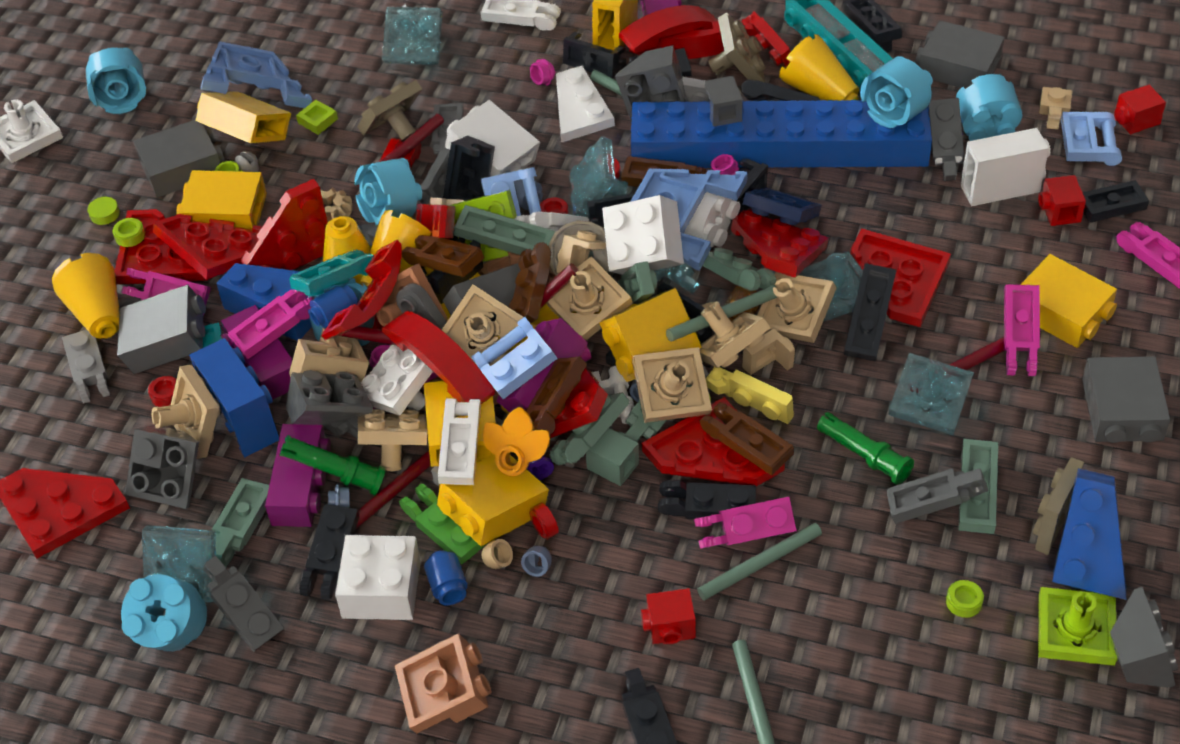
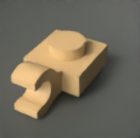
M1058 87L1042 88L1039 114L1048 115L1046 128L1059 129L1062 112H1070L1072 90Z

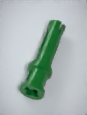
M826 412L825 416H822L817 424L818 431L863 457L869 468L874 471L879 469L887 474L896 485L902 484L914 467V459L911 457H903L891 450V445L885 441L876 442L830 412Z
M289 435L285 438V443H283L280 451L281 457L284 456L340 477L342 484L348 486L351 483L367 489L369 494L373 496L377 494L385 475L386 468L381 465L376 468L359 461V458L354 455L345 458L292 438Z

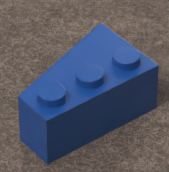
M235 263L216 283L223 308L235 314L253 305H256L258 310H260L279 295L283 296L289 290H293L290 286L289 278L300 271ZM310 318L300 320L298 324L283 335L296 341L302 339L312 327Z
M223 338L189 354L194 369L204 379L206 387L213 398L217 399L220 411L227 420L225 426L229 433H235L239 450L244 458L279 441V435L268 405L273 402L272 397L264 384L258 385L259 380L254 369L251 366L245 367V359L238 347L232 349L228 341Z
M1078 468L1052 582L1127 600L1115 477Z

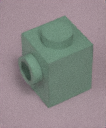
M608 428L594 446L586 452L587 469L621 486L639 464V443L630 439L623 432Z

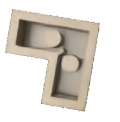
M320 336L319 342L298 339L289 375L291 378L292 372L303 373L307 370L317 371L321 374L349 372L357 375L360 382H362L365 378L369 362L358 339L342 336L328 340Z

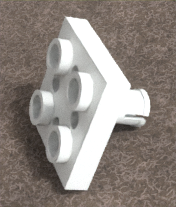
M11 100L14 110L11 109L9 102L4 105L7 114L0 117V150L11 163L23 159L63 138L61 130L35 100L24 106L20 100Z
M391 345L381 355L380 361L370 374L362 380L361 384L374 408L400 416L406 407L409 410L419 411L425 406V395L419 390L433 371L410 349L403 352L398 346Z

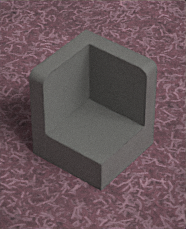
M729 76L705 81V89L710 99V120L713 127L742 122L743 99L734 77Z

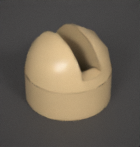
M497 539L489 542L483 548L481 556L487 567L500 569L512 562L513 552L507 541Z

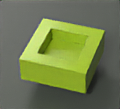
M314 100L296 115L299 125L317 135L338 120L337 111L318 100Z

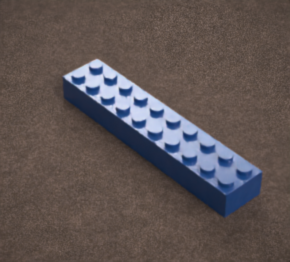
M862 100L742 101V122L713 127L710 120V101L632 102L631 157L682 162L685 165L712 168V160L722 154L733 156L738 164L742 159H750L759 164H767L768 168L929 167L932 144L929 109L927 107L903 125L887 128L881 126L870 117L867 112L870 108L867 102H862ZM740 164L738 165L739 168H747L741 166Z

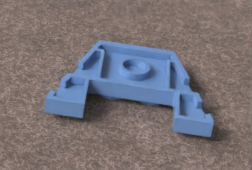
M219 42L200 86L201 90L226 94L229 82L233 84L249 83L261 89H280L285 105L306 108L312 102V97L309 94L304 96L301 92L302 85L297 80L289 78V70L274 52L225 42Z
M649 168L630 202L658 195L677 201L683 259L686 264L700 271L711 250V242L684 234L706 192L737 201L748 181L747 172L735 171V175H720V170H708L706 174H689L688 169Z

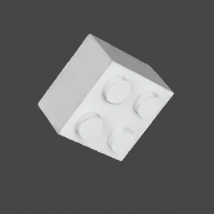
M658 195L602 208L610 272L623 275L634 264L648 261L650 270H659L684 264L677 201Z
M345 535L335 594L343 619L413 620L421 562L416 536Z

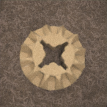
M333 187L326 192L320 189L323 204H334L332 207H325L328 222L339 216H350L353 210L351 196H347L344 190L336 192Z

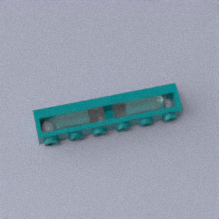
M786 0L784 12L786 23L792 26L803 39L808 36L815 39L814 34H818L823 38L860 91L862 82L867 76L893 59L829 0Z

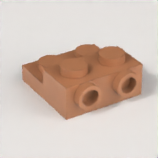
M456 634L394 665L409 728L415 733H419L448 718L457 723L489 707L486 696L491 694V687L486 677L482 673L479 674L477 665L481 664L483 659L475 643L470 644L461 635Z

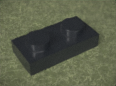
M1136 180L1082 192L1086 200L1083 212L1090 223L1147 210L1149 199Z

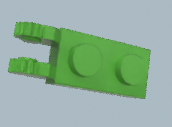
M420 484L415 488L419 499L428 506L423 512L413 500L406 496L399 501L402 510L415 521L416 526L443 550L455 553L460 564H464L487 545L480 546L470 536H467L461 527L448 515H445L437 506L438 498L435 493L424 484Z

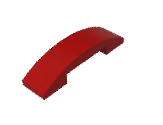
M692 5L673 6L655 11L634 21L620 31L618 37L633 53L656 48L659 38L691 30L712 29V22H716L718 19L702 7Z
M719 21L712 22V29L691 30L659 38L656 48L634 54L641 55L646 51L672 45L675 50L685 48L688 59L720 54L724 51Z
M416 204L415 220L432 232L430 234L432 237L453 238L456 206Z
M398 240L377 250L364 270L373 279L357 305L353 304L334 315L321 335L325 340L335 338L362 325L371 319L386 303L396 284L401 265L402 244Z
M406 311L382 327V332L403 352L409 348L447 383V392L454 399H457L458 402L480 399L481 404H483L495 395V389L473 360L446 333L427 319L416 313Z

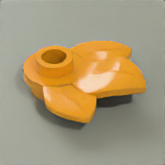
M517 407L509 413L502 426L493 422H487L484 426V444L495 455L498 469L508 476L522 474L528 468L529 462L541 459L546 453L550 442L549 431L533 430L534 426L531 417L522 407ZM511 452L518 456L517 464H513L510 461L509 455Z

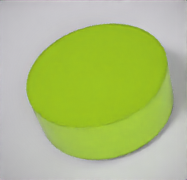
M111 197L96 198L87 208L91 221L98 225L110 224L120 214L116 200Z
M136 218L122 219L114 225L112 230L116 243L123 247L135 246L145 238L143 224Z
M959 580L950 585L947 591L946 605L953 614L969 618L981 611L984 593L976 583L968 580Z

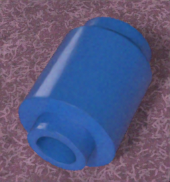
M348 285L342 287L335 286L311 300V308L308 310V313L316 326L321 325L326 329L336 313L353 304L357 305L358 299Z
M444 550L430 555L424 564V570L434 598L438 599L440 604L446 606L459 603L466 597L467 582L458 556L453 552Z

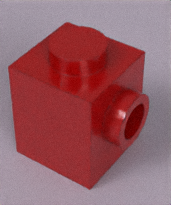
M1149 84L1119 94L1114 116L1116 121L1131 135L1160 125L1166 101Z
M1075 175L1046 178L1043 191L1038 194L1039 207L1041 210H1045L1051 226L1081 223L1086 200Z
M690 588L646 594L647 609L640 610L643 631H650L652 644L663 643L671 645L681 640L696 639V619Z

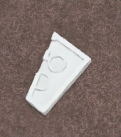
M583 66L556 73L561 143L615 126L614 116Z

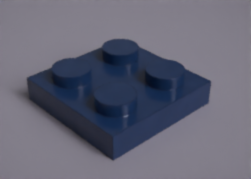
M768 187L746 192L743 205L752 207L751 211L753 213L763 216H769L771 213L780 216L781 222L790 225H797L798 222H807L809 219L818 217L822 206L821 204Z

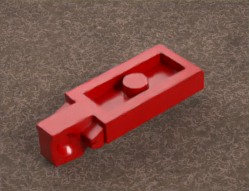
M755 11L745 19H742L741 22L748 36H754L762 50L768 48V54L776 66L781 64L786 69L790 63L786 58L791 52L786 43Z

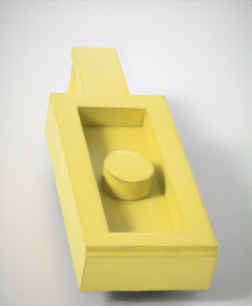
M714 367L706 377L707 388L716 394L725 393L728 397H733L738 404L745 407L751 406L761 411L771 420L778 419L789 424L794 417L792 395L739 370L731 373L721 367Z

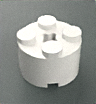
M706 192L684 234L710 241L711 247H721L727 239V229L731 220L740 211V202Z

